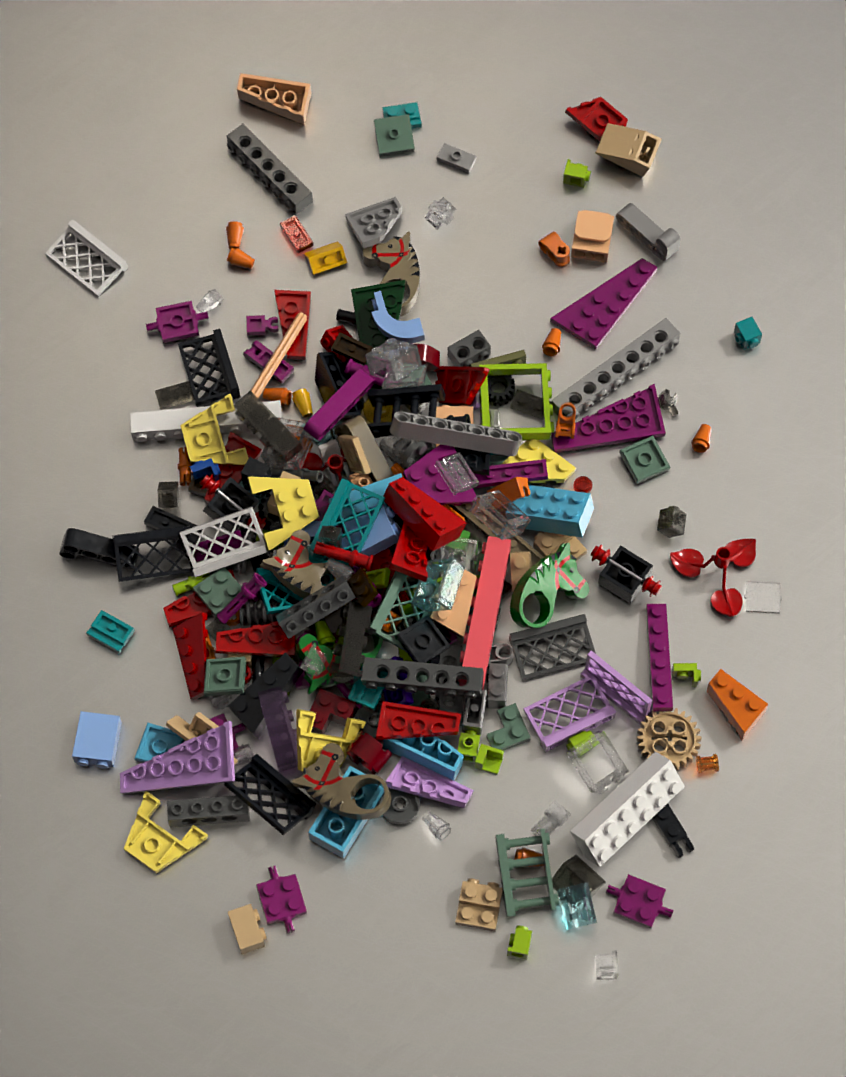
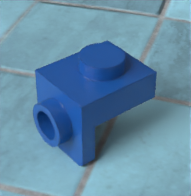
M211 458L205 461H197L190 466L194 481L213 474L215 481L219 480L220 468L217 463H213Z

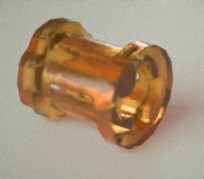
M717 754L708 757L696 756V766L699 774L702 771L708 770L719 771Z

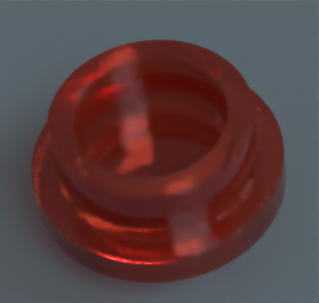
M586 476L578 477L573 485L575 491L589 493L593 486L592 481Z

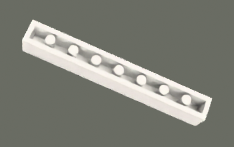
M281 400L234 404V412L217 416L221 435L230 432L240 434L241 432L257 433L262 430L277 431L283 429ZM211 406L131 412V434L133 441L145 442L153 439L161 441L166 438L182 439L184 437L180 425Z

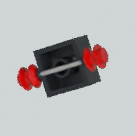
M213 474L210 477L206 475L200 483L202 485L200 490L205 488L208 490L207 495L215 494L203 510L213 520L249 507L254 509L260 502L231 477L221 488H218L220 480L214 481L212 479ZM256 512L255 515L262 530L267 524L264 521L266 517L261 519L259 517L260 512ZM250 513L242 515L239 522L243 523L246 519L248 520L247 525L250 526L252 522ZM229 520L224 521L222 527L232 532L235 523Z
M602 544L599 547L595 546L592 550V561L599 560V566L607 564L599 575L598 584L631 604L641 588L643 593L649 591L650 597L653 595L657 596L662 588L660 585L661 581H653L654 576H651L653 565L621 545L612 557L610 556V549L603 550Z

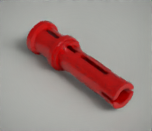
M319 541L316 542L313 552L349 563L350 567L364 568L368 572L374 557L372 554L368 556L358 553V550H344Z

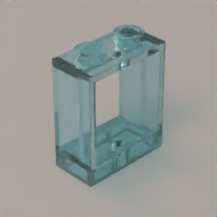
M452 557L427 561L426 571L428 572V578L426 582L418 581L411 603L424 612L451 610L465 567ZM444 572L438 592L433 594L439 573Z

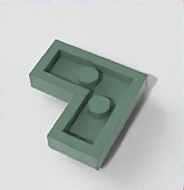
M516 703L497 710L504 728L486 734L491 747L506 750L530 741L531 737Z

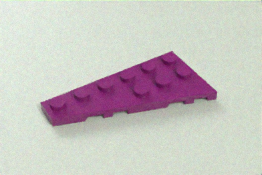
M641 258L551 317L550 322L592 348L597 349L656 273L658 267Z
M655 383L641 392L634 393L631 397L621 399L598 410L597 413L586 416L581 421L576 422L574 439L565 436L556 438V431L551 433L554 452L558 453L644 440L651 436H654V438L665 437L666 432Z

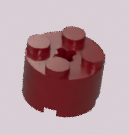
M363 731L359 732L346 749V754L356 765L361 763L368 774L374 775L380 772L392 756L388 749L386 752L382 750L383 745L366 732L364 734Z

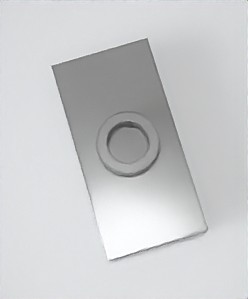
M445 143L437 155V161L470 173L477 160V156Z

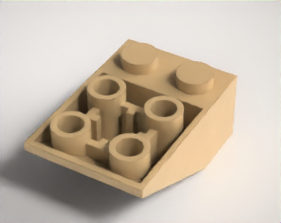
M608 123L595 154L643 177L650 169L662 139L647 131Z

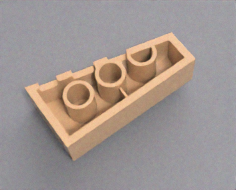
M240 73L237 86L239 99L305 125L311 97L310 84Z

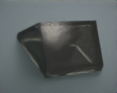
M578 855L565 861L552 877L553 888L578 911L606 883Z

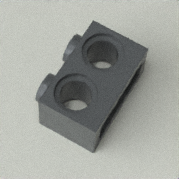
M477 330L450 345L447 356L455 366L471 367L472 363L486 360L491 355V345L480 330Z

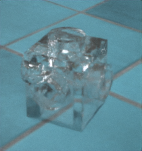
M442 197L439 201L435 200L428 207L430 210L424 218L438 230L444 223L448 225L453 220V213L456 211V208Z

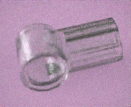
M555 800L546 809L544 816L531 828V831L535 836H540L539 830L545 828V833L549 832L550 836L557 827H561L568 820L571 813Z

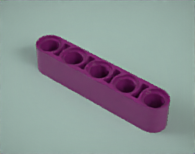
M358 369L308 420L303 430L317 441H320L370 390L375 379L362 369Z

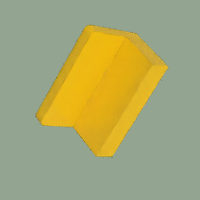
M339 242L304 253L313 275L347 263L343 246Z

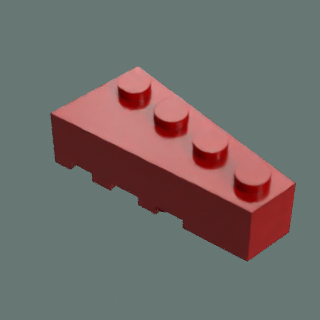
M403 477L389 483L383 495L386 498L385 503L432 552L458 539L466 525L464 520Z

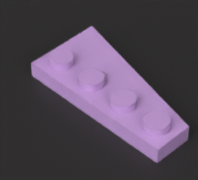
M403 756L385 782L388 788L465 808L474 791Z

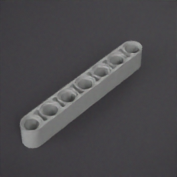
M400 411L394 414L390 427V433L396 437L505 456H516L522 441V436L515 431Z

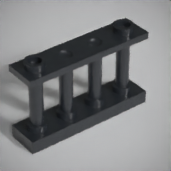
M442 384L368 390V398L372 407L375 408L373 423L367 425L374 438L394 436L390 433V427L394 414L400 411V405L411 404L410 413L418 414L419 403L429 402L428 416L436 417L437 402L445 401L446 398ZM393 405L391 422L381 423L382 407Z

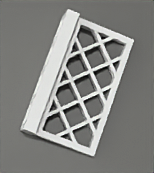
M72 219L68 223L69 227L45 254L99 297L122 271L125 272L129 266L123 258ZM70 234L75 236V243L66 244V238ZM78 246H87L88 253L79 254ZM75 247L76 255L66 256V248ZM63 248V256L55 257L52 255L56 249ZM100 256L101 264L92 265V257ZM88 257L89 265L79 266V258ZM76 259V267H67L66 260ZM112 266L116 269L111 275H105V267ZM102 268V276L92 277V269ZM89 269V277L81 278L79 270ZM94 280H102V285L98 290L93 287Z
M253 507L180 532L193 566L195 577L268 552ZM250 513L252 519L250 526L239 522L242 515ZM229 520L235 523L232 532L221 528L224 521ZM237 524L248 529L244 538L234 534ZM212 527L217 529L214 539L203 534L205 528ZM250 530L258 534L259 541L251 542L246 539ZM219 531L230 535L226 544L216 540ZM194 533L199 536L196 545L188 542L187 534ZM201 537L212 542L209 550L198 546ZM232 537L242 541L239 548L235 549L228 546ZM214 543L224 547L222 554L216 555L210 552ZM196 549L206 553L204 560L196 562L194 557Z

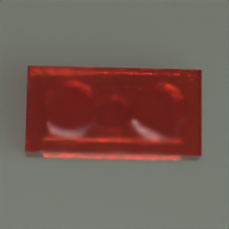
M296 215L280 222L281 229L297 253L314 246L312 239Z

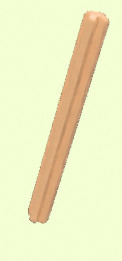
M301 312L297 314L246 397L248 403H254L258 400L307 321V315Z

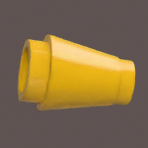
M305 388L293 392L292 400L302 417L306 418L313 415L310 393Z

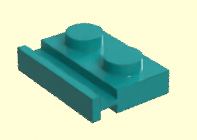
M417 102L382 107L384 118L409 114L411 129L422 127Z
M101 610L86 634L120 654L121 649L126 645L135 629Z
M362 665L348 700L375 711L385 687H377V689L366 688L361 681ZM385 671L380 672L378 677L383 679L387 677L388 673Z

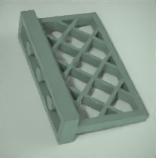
M395 571L382 597V601L378 605L365 632L370 635L375 634L405 651L395 637L400 632H397L394 622L403 620L406 629L409 627L407 618L415 616L416 620L419 621L427 616L442 585L427 578L426 582L421 583V580L416 579L417 584L409 586L406 579L408 575ZM428 584L434 587L435 590L433 594L426 596L423 585ZM419 587L422 597L413 599L410 589ZM406 590L409 601L401 603L398 594ZM423 600L426 608L424 611L418 612L415 602ZM411 603L414 613L405 616L402 605ZM398 607L401 617L392 619L390 611L392 608ZM390 623L393 634L387 635L381 632L383 625Z

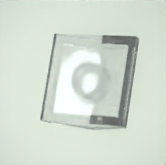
M426 364L390 367L382 384V389L425 385Z
M459 537L440 547L436 555L438 573L454 576L460 566L476 576L478 540Z

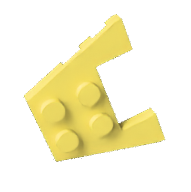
M231 394L226 395L208 409L180 425L191 463L205 461L210 458L214 464L245 465L249 458L246 447L226 452L217 421V416L235 411Z
M252 476L247 478L252 494L272 490L282 528L263 534L268 550L273 549L291 537L293 532L301 530L319 517L309 480Z
M297 709L298 770L303 772L304 768L314 764L318 760L323 747L329 743H336L341 747L344 753V762L347 757L346 749L356 738L359 730L364 728L366 722L347 717L342 737L311 733L316 713Z
M146 791L124 846V851L157 874L207 840L208 835L193 825L181 841L149 819L159 807L161 801Z

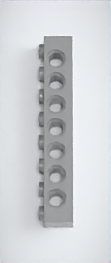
M667 318L663 319L552 399L553 411L558 416L561 404L575 401L578 403L574 405L576 408L575 419H577L581 412L591 409L596 401L606 398L610 391L613 389L617 390L625 380L632 379L639 370L646 369L654 359H660L665 354V351L675 348L679 344L680 332ZM628 360H633L635 363H629ZM618 370L621 373H614L613 371ZM599 381H605L607 383L601 384ZM585 391H590L592 394H586ZM566 406L562 409V413L565 416H570L573 410L571 407Z

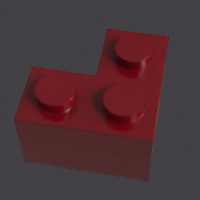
M320 688L310 711L316 713L311 733L325 735L331 721L345 726L347 717L354 718L357 712L356 702Z

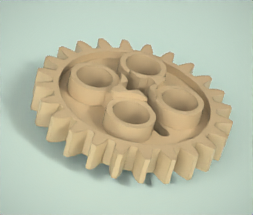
M675 708L674 712L659 711L658 714L652 711L651 717L645 716L646 722L641 721L640 726L642 728H639L637 732L640 736H637L636 740L641 742L638 744V749H644L641 752V756L648 755V759L654 752H657L670 759L677 770H679L680 764L686 767L687 761L692 763L693 756L698 755L696 749L701 747V744L697 743L702 739L701 736H697L700 733V729H694L697 722H690L692 716L685 718V711L678 714V708ZM659 726L663 728L664 731L656 732L654 728ZM681 727L683 732H676L674 728ZM656 745H661L664 748V750L657 751L654 747ZM680 745L684 750L677 751L674 747Z

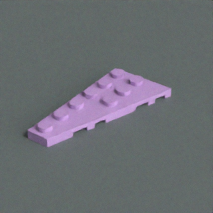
M227 721L215 729L208 730L205 734L187 740L161 755L152 757L149 761L121 772L120 793L127 794L235 782L232 721Z

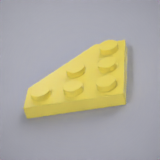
M536 439L526 440L519 447L516 456H509L502 463L508 464L546 459L548 479L530 481V483H545V481L564 483L576 470V467Z

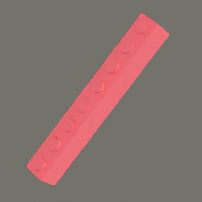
M488 536L487 542H483L482 554H484V559L479 561L478 571L481 574L480 578H476L474 589L477 590V594L472 596L471 608L474 609L473 614L468 616L467 626H470L469 633L465 632L463 644H466V649L461 651L460 663H463L462 666L483 668L482 690L484 688L511 550L510 539ZM465 679L458 680L459 686H464L467 683Z

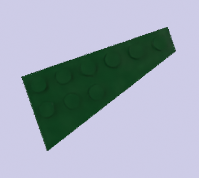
M406 280L351 289L359 341L373 347V352L366 365L370 370L390 378L396 341L387 338L376 327L371 313L376 311L374 310L372 299H375L374 292L381 291L388 314L400 321ZM373 384L370 390L385 388Z

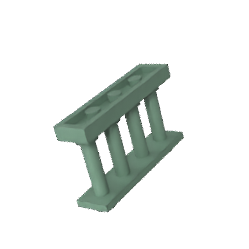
M545 828L539 830L540 836L509 840V838H505L504 834L495 835L506 917L515 916V911H519L522 908L550 905V911H554L556 906H559L558 894H554L547 849V845H550L549 832L545 833ZM541 844L543 856L515 860L507 857V850H510L512 847ZM544 864L545 876L521 880L510 879V871L513 868ZM547 884L548 897L519 901L513 899L512 891H516V888Z

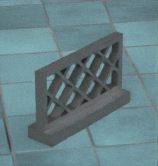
M585 614L548 623L539 628H529L514 632L509 635V641L515 654L522 681L586 664V659L578 655L582 646L596 654ZM584 629L585 638L583 642L573 637L575 630ZM562 634L568 638L564 647L554 642L557 635ZM543 639L550 643L545 652L535 647L538 640ZM570 639L580 644L576 654L566 649ZM525 644L531 648L527 657L519 653L517 646ZM551 645L562 650L558 658L547 653ZM533 649L543 654L539 663L529 659ZM564 651L574 656L571 663L566 664L559 660ZM545 656L555 661L552 668L547 669L540 665ZM528 661L535 665L536 669L533 673L525 675L523 666Z

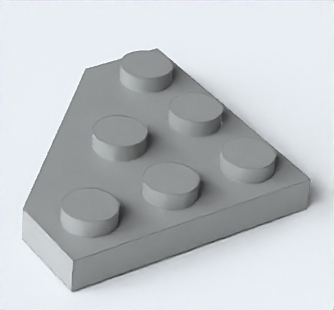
M394 197L347 213L345 217L362 247L367 248L382 242L403 211L397 198Z

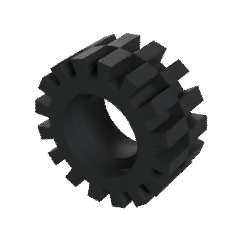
M512 375L487 376L489 404L493 402V406H496V403L502 406L503 402L505 405L508 404V400L511 401L515 394V380L512 378ZM495 383H501L505 386V390L501 393H496L492 391L491 386Z

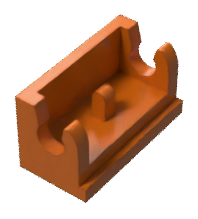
M514 477L488 490L487 493L492 511H496L499 508L502 509L505 505L523 498L525 495L526 497L529 496L528 478Z

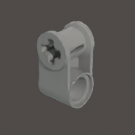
M505 643L492 645L488 665L496 663L509 666L513 662L512 647ZM503 652L509 654L506 658H502L499 655Z

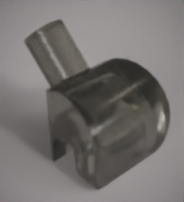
M665 389L658 396L659 406L663 410L669 409L672 417L679 414L675 406L677 394L675 393L674 397H670V390Z

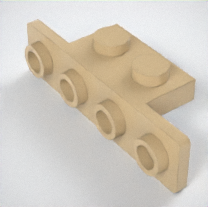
M200 712L195 714L191 724L178 715L166 723V726L172 732L179 735L185 741L205 734L212 728L219 727ZM234 758V766H235V765L237 764V762H238V760H237L236 758Z

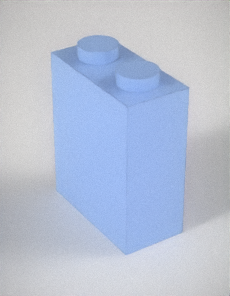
M384 503L362 548L361 554L368 556L371 554L376 555L398 541L401 529L393 518L395 517L394 511ZM368 514L358 517L360 526L368 525L370 521ZM355 519L345 522L348 532L358 528ZM360 531L349 535L352 544H356L362 539Z
M80 712L72 754L73 760L77 765L88 766V764L102 769L114 767L122 725L120 716Z

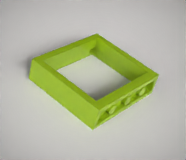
M547 363L479 365V367L490 369L487 376L541 374L544 427L499 429L518 432L522 436V440H550L551 433H554V422L550 421V416H553V405L549 404V398H552V388L548 387V381H551V371L547 370ZM486 376L479 389L481 425L490 427L488 377Z

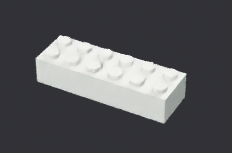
M654 752L570 831L585 858L601 867L685 787L671 760Z

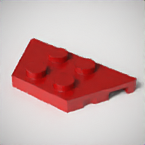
M602 97L595 98L590 102H583L573 108L568 107L565 111L568 116L599 142L608 123L626 127L628 121L624 115Z
M440 366L439 369L433 370L437 373L438 378L435 384H442L446 394L445 401H440L439 403L471 405L490 369L485 367Z

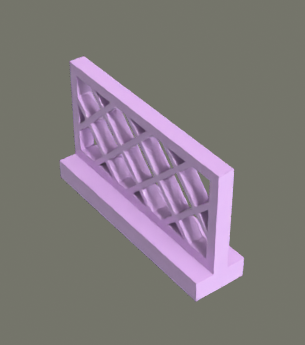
M593 651L587 654L586 666L580 676L584 679L593 674L606 698L638 724L641 721L644 722L645 716H649L653 711L651 707L652 699Z
M593 674L523 709L540 739L545 753L568 742L567 739L582 731L587 732L614 719L616 715L614 707L608 702ZM591 681L595 688L593 694L582 691L583 685ZM570 691L578 693L576 702L566 700V693ZM580 694L592 697L589 706L578 703ZM594 698L602 700L605 707L601 709L592 708ZM549 701H560L559 711L547 708ZM563 703L574 706L572 715L561 712ZM576 707L588 710L587 715L583 718L574 716ZM535 708L544 710L541 720L534 718L530 711ZM546 711L557 714L554 724L543 720ZM559 715L570 718L569 725L565 727L557 725ZM542 724L553 727L552 733L544 737L540 731Z

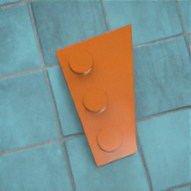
M722 669L717 672L708 684L707 693L720 711L722 710L730 725L739 734L740 739L743 740L764 715L768 703Z

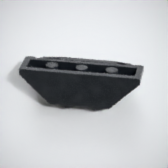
M320 352L316 358L315 383L324 403L352 376L349 373L344 374L346 365L337 358L334 352ZM363 397L345 414L344 418L361 415L365 404Z

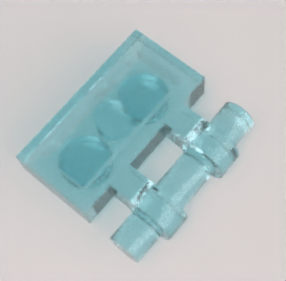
M588 882L567 887L568 895H566L565 888L557 889L558 900L563 914L561 918L562 922H565L566 930L574 928L572 920H574L576 927L597 923ZM568 902H570L571 909H572V914H571V912H570V908H569Z

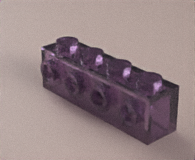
M281 686L258 692L279 772L298 767L297 729H292L291 722L294 721L292 710H287L286 703L289 702L287 691H282Z

